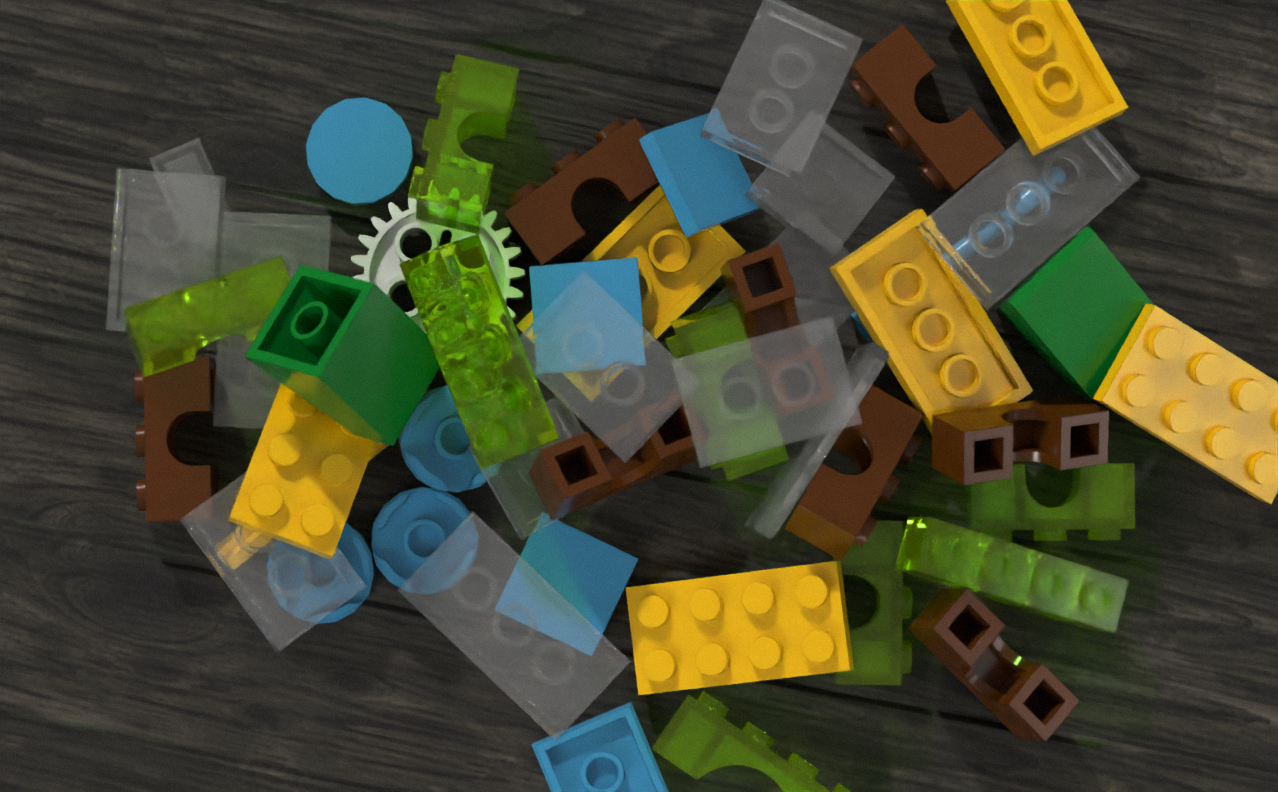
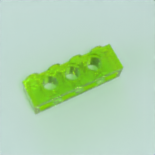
M476 234L438 246L399 264L481 470L559 439L479 235Z
M908 517L894 570L948 587L968 588L974 595L1089 631L1115 633L1129 584L1127 579L932 517Z

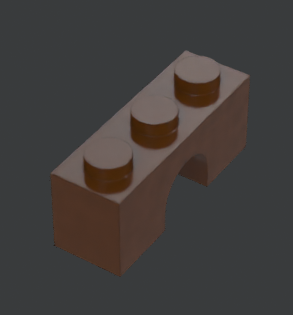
M901 24L852 64L849 74L854 80L849 83V86L864 106L869 109L875 104L888 121L883 124V128L893 142L902 150L909 146L922 161L917 166V169L925 181L936 192L943 187L951 196L998 158L1005 148L972 108L968 109L956 120L943 124L931 122L920 114L914 100L915 88L932 74L937 65L906 27Z
M620 118L613 121L595 135L594 138L599 144L583 156L577 150L569 153L552 166L551 170L555 174L554 177L538 188L534 182H530L507 200L511 208L504 212L505 218L540 266L553 264L587 239L586 233L572 213L574 199L583 188L599 183L609 185L615 188L629 207H631L660 185L639 141L647 133L636 118H633L627 124H624Z
M777 243L728 260L720 268L774 421L835 399L817 346L811 347L802 330L795 307V296L798 294L780 244Z
M209 356L143 358V371H136L134 379L136 402L144 403V425H137L135 433L137 456L145 457V479H138L136 487L138 511H146V522L219 520L218 467L212 465L192 466L186 463L178 455L174 444L176 430L184 419L194 414L217 413L216 360Z
M867 382L830 446L832 449L848 457L856 466L858 474L845 475L821 463L784 529L840 561L844 559L852 544L863 548L878 522V519L869 515L876 502L884 507L886 506L901 479L892 474L898 462L907 466L923 439L914 432L924 414Z
M685 392L637 411L627 424L606 436L593 440L589 431L540 450L528 474L551 520H555L694 462L709 439Z
M1074 394L932 415V468L962 485H970L1012 478L1013 462H1040L1051 465L1060 471L1108 463L1109 411Z
M942 588L908 629L1018 739L1046 742L1080 700L1043 663L1030 662L1008 647L998 635L1005 625L968 588Z

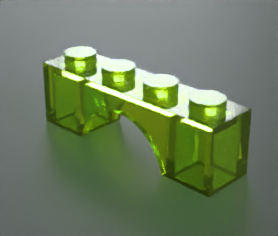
M702 691L698 699L687 692L651 746L652 750L696 780L720 767L742 765L755 768L767 774L779 785L783 792H852L839 782L832 791L817 781L815 777L820 770L795 752L787 760L770 749L775 739L748 721L744 728L741 729L726 719L725 716L730 708L705 691Z

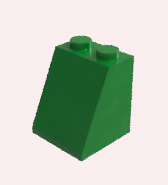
M1086 226L1069 239L996 310L1078 396L1091 401L1145 304H1154L1098 235L1089 226Z
M301 264L245 354V357L251 363L353 434L390 446L395 444L447 356L375 283Z

